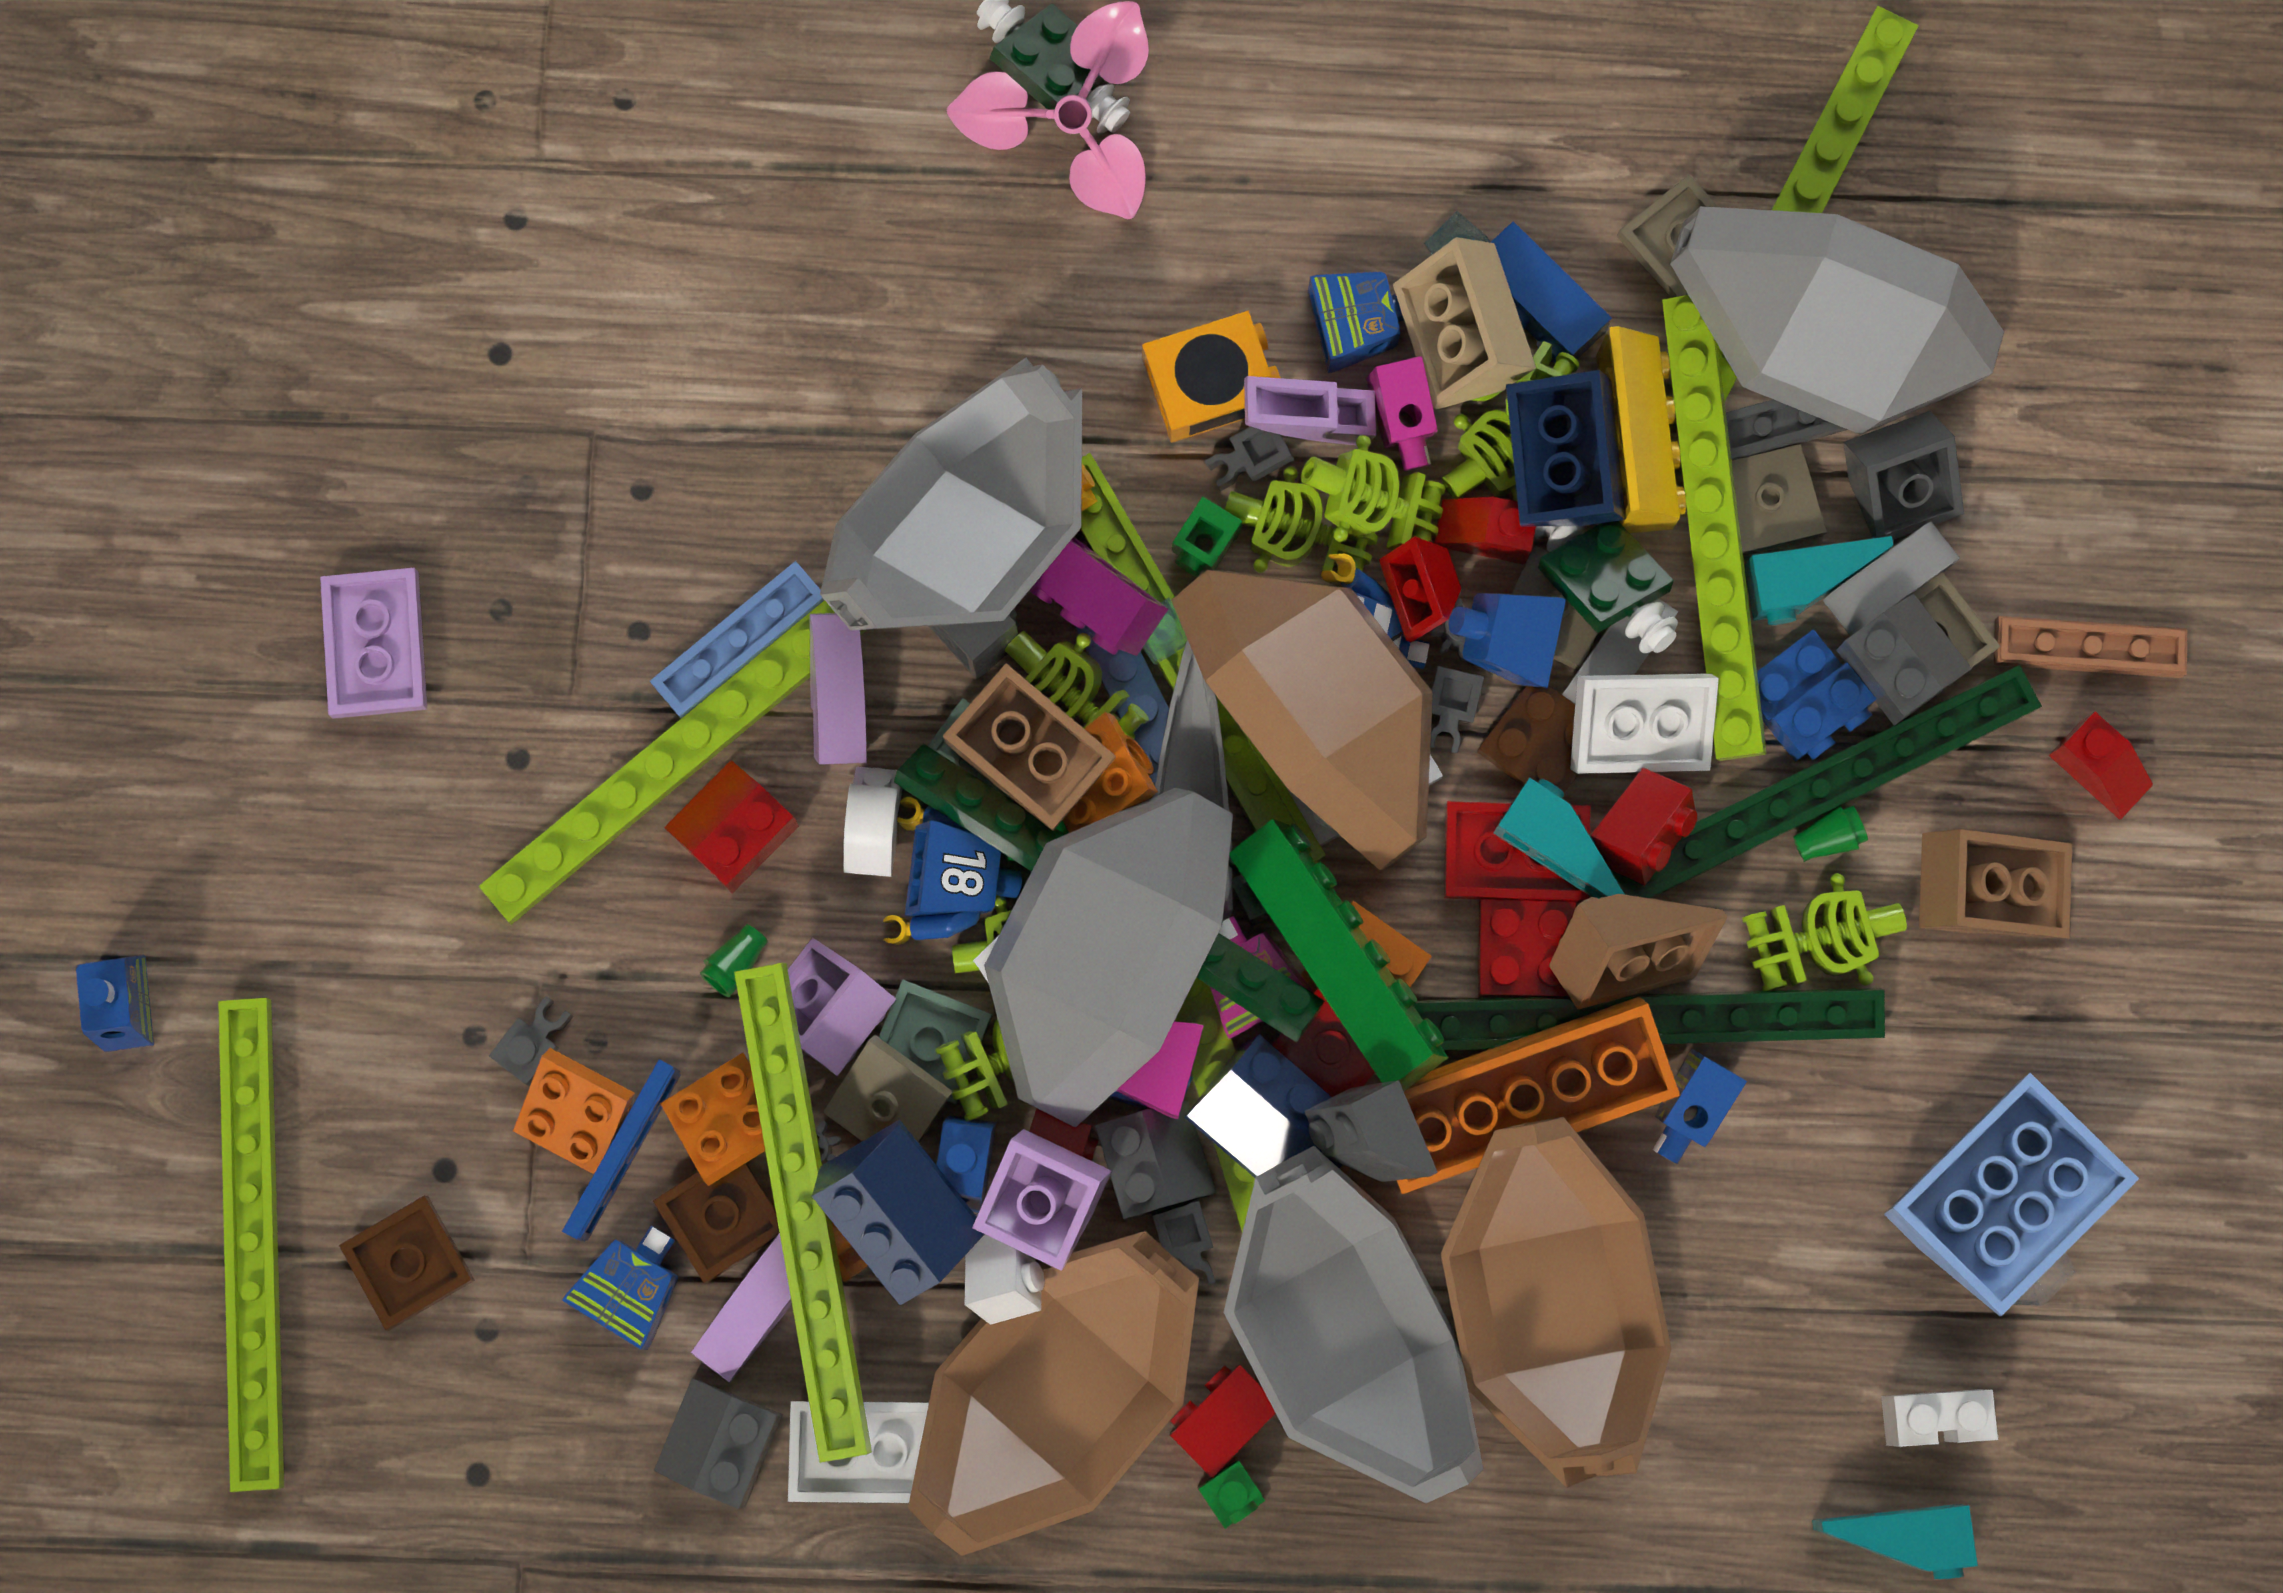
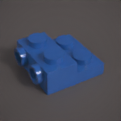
M1814 629L1757 671L1763 722L1795 762L1807 753L1812 760L1816 759L1836 743L1831 737L1833 733L1844 725L1851 732L1873 715L1868 707L1877 700L1876 697L1847 662L1844 665L1840 663Z

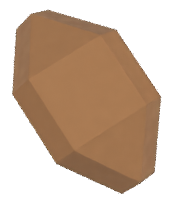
M1206 570L1171 600L1205 682L1281 781L1296 797L1379 870L1390 867L1427 838L1433 692L1352 588L1223 570Z
M1564 1117L1528 1122L1495 1130L1441 1252L1468 1391L1567 1488L1596 1476L1636 1474L1672 1350L1644 1213Z
M1146 1231L1073 1252L1062 1271L1044 1262L1038 1263L1043 1270L1045 1285L1043 1290H1041V1311L991 1325L981 1318L935 1371L908 1509L933 1535L959 1555L964 1556L1092 1512L1182 1407L1199 1277L1174 1258Z

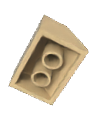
M1456 237L1393 284L1416 357L1422 356L1433 408L1441 409L1504 391L1506 384H1513L1536 369L1494 243Z

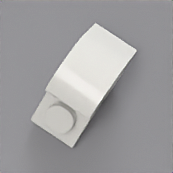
M856 767L853 784L849 786L846 807L844 873L891 877L897 848V816L903 789L894 783L897 770Z

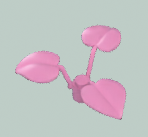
M1132 1L1112 3L1099 8L1081 21L1072 36L1070 53L1077 65L1091 69L1079 94L1064 96L1059 100L1055 109L1025 108L1028 100L1027 91L1005 72L995 71L979 76L964 89L947 107L949 118L966 137L984 147L996 150L1014 148L1024 142L1028 135V123L1025 117L1055 119L1057 126L1062 131L1069 134L1080 133L1091 149L1079 153L1074 158L1070 167L1069 180L1077 198L1094 210L1114 214L1125 219H1132L1140 207L1145 190L1146 177L1142 155L1137 146L1121 134L1109 135L1099 145L1087 129L1091 122L1092 110L1086 98L1098 74L1108 83L1122 84L1134 79L1143 70L1148 58L1149 47L1139 5Z

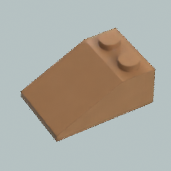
M1005 664L943 735L947 746L1051 830H1054L1116 759V756L1008 664Z
M1965 829L1922 833L1919 928L1960 933L2058 939L2070 938L2072 844Z
M1616 894L1600 899L1592 897L1584 900L1575 908L1574 915L1559 941V946L1549 967L1577 1009L1694 979L1728 917L1720 909L1624 894Z

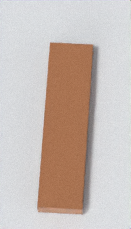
M1998 616L1995 619L1994 639L2001 646L1994 652V665L2016 667L2020 665L2026 668L2183 678L2187 675V629Z

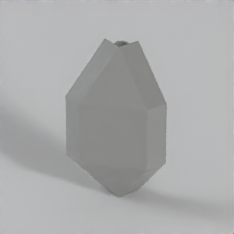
M1700 206L1683 222L1670 263L1742 387L1860 435L1966 390L1991 375L2004 334L2003 329L1959 264L1838 214Z
M1026 357L912 436L835 526L820 595L851 631L1004 621L1081 528L1082 388L1063 391L1060 387V381L1055 374L1046 369L1043 364L1033 366Z
M1173 788L1046 843L984 964L1018 1099L1076 1127L1159 1052L1222 927L1233 814L1195 792Z
M1314 1146L1258 1175L1255 1178L1223 1313L1288 1438L1424 1503H1429L1468 1485L1483 1470V1464L1458 1338L1395 1218Z

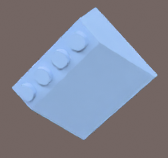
M2029 1073L2018 1081L1884 1215L1919 1250L1996 1314L2002 1316L2139 1178L2044 1085Z

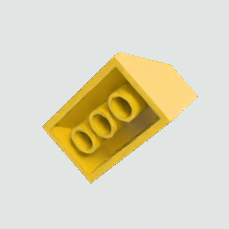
M1620 326L1609 327L1596 356L1598 370L1602 371L1612 382L1626 520H1619V522L1629 533L1673 530L1680 519V515L1685 514L1686 498L1683 486L1676 487L1674 469L1680 468V449L1678 442L1671 441L1669 424H1674L1675 406L1673 397L1665 395L1664 379H1669L1670 374L1667 351L1660 352L1658 336Z

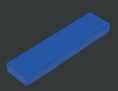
M660 1059L658 1060L562 1232L576 1240L588 1241L662 1110L660 1103L668 1099L681 1076V1071Z

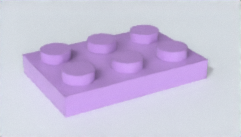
M415 568L321 576L328 715L334 719L427 710L419 572Z

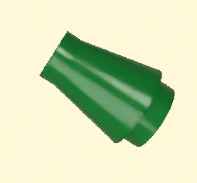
M1839 806L1804 831L1793 835V840L1803 862L1817 857L1859 850V844L1868 841V836L1855 807L1850 806L1842 809Z
M745 924L739 933L703 961L706 966L700 972L701 977L719 993L730 997L737 990L734 972L752 969L768 940L757 929Z

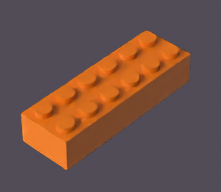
M1636 997L1430 1071L1405 1090L1404 1094L1438 1173L1430 1177L1396 1180V1183L1401 1193L1405 1194L1478 1168L1495 1130L1528 1122L1564 1117L1577 1133L1680 1096L1649 1004L1642 998Z

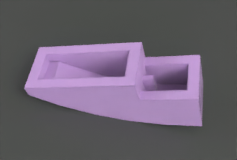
M1246 376L1244 378L1245 425L1284 436L1335 444L1356 445V439L1360 435H1366L1370 440L1376 436L1374 390L1337 388V382L1255 376Z
M836 613L810 614L811 709L813 710L814 758L818 764L867 763L865 693L860 630L851 631Z
M780 1233L726 1302L691 1352V1354L728 1383H731L791 1307L792 1301Z

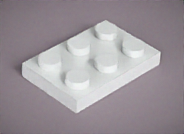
M1712 674L1578 676L1570 769L1577 774L1640 772L1642 768L1652 772L1710 771L1719 678Z
M791 1401L788 1502L909 1503L929 1403L864 1402L872 1452L867 1455L819 1463L809 1401Z

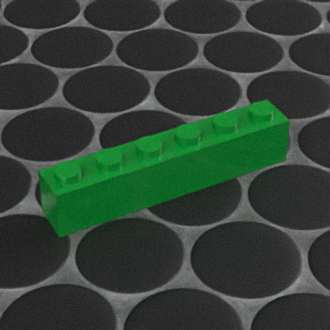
M1272 818L1229 852V856L1380 1081L1383 1083L1399 1080L1403 1091H1405L1449 1058L1440 1046L1444 1043V1038L1431 1020L1428 1018L1423 1020L1413 1005L1417 1002V998L1410 987L1400 978L1395 980L1386 967L1390 963V959L1384 949L1374 939L1369 941L1359 926L1363 924V919L1349 901L1345 900L1342 902L1333 887L1337 885V882L1332 873L1322 862L1315 863L1306 849L1311 844L1303 831L1294 823L1289 825Z

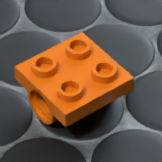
M1104 712L1084 729L1116 756V759L1063 819L1069 833L1144 802L1158 792L1149 777L1154 773V768L1148 755L1133 738L1124 733L1115 716Z
M549 1048L540 1059L513 1132L594 1174L632 1108L630 1104L635 1093Z
M743 1052L660 1103L700 1176L708 1186L765 1151L751 1065Z

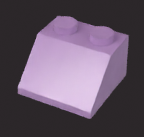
M812 938L788 969L802 1051L838 1076L846 1064L854 1058L857 1050L875 1026L884 1019L886 1012L895 1002L896 998L861 969Z
M1023 1129L1010 1140L972 1228L1062 1271L1090 1221L1112 1171Z

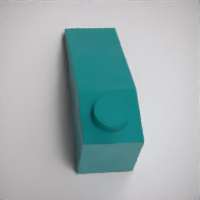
M1892 536L1752 555L1744 565L1753 621L1767 619L1768 625H1781L1795 621L1797 619L1796 615L1807 610L1888 552L1894 545Z
M1529 778L1495 829L1494 834L1591 897L1600 899L1616 894H1624L1573 807L1562 799L1565 795L1564 792L1547 780L1540 779L1537 783Z
M1950 1504L1812 1520L1813 1530L1916 1569L1928 1572L1933 1571L1934 1579L1964 1577L1963 1568L1978 1566L1969 1505Z

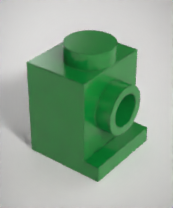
M1202 496L1172 542V552L1178 555L1175 563L1194 576H1199L1201 571L1216 570L1233 542L1240 535L1242 520ZM1201 538H1207L1212 542L1213 547L1209 551L1204 552L1195 546L1196 541Z
M1238 1459L1218 1472L1213 1478L1208 1479L1197 1487L1225 1529L1250 1515L1260 1504L1265 1502L1261 1492Z

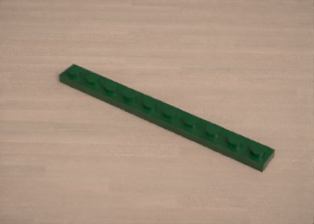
M2018 665L1697 821L1692 832L1687 837L1682 836L1672 849L1670 859L1664 869L1659 872L1656 871L1645 886L1614 871L1611 872L1625 895L1651 899L2040 709L2042 705L2021 666Z
M924 743L896 772L895 784L1030 871L1033 870L1046 843L1066 835L1056 828L1051 830L1025 808ZM1218 933L1196 977L1295 1042L1300 1039L1320 1013L1325 1002L1220 933Z
M1882 988L1637 994L1582 1009H1577L1570 997L1417 1001L1413 1005L1423 1020L1428 1018L1439 1029L1444 1038V1043L1440 1045L1443 1050L1493 1049L1636 997L1642 998L1649 1004L1662 1044L1885 1038V990Z

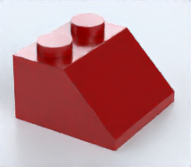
M730 760L664 828L733 894L799 825L794 816L769 792Z

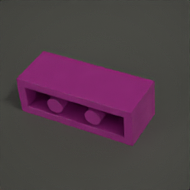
M1076 537L1070 540L1029 590L1049 604L1053 600L1063 607L1059 613L1063 618L1080 629H1084L1087 625L1096 633L1092 640L1113 655H1116L1120 649L1137 656L1169 610Z

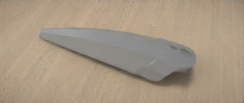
M1187 640L1167 718L1155 785L1158 792L1154 797L1173 788H1179L1195 792L1229 811L1224 751L1216 695L1205 682ZM1230 841V851H1229V852H1231V850H1232V841ZM1229 866L1223 921L1230 918L1233 911L1232 867Z

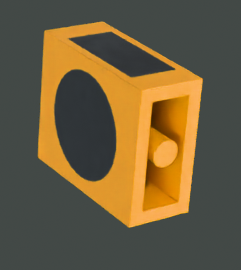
M1249 310L1142 344V360L1171 443L1245 420L1244 378L1246 376L1281 378L1275 365L1268 367L1263 351L1269 349L1266 334L1261 323L1253 324Z

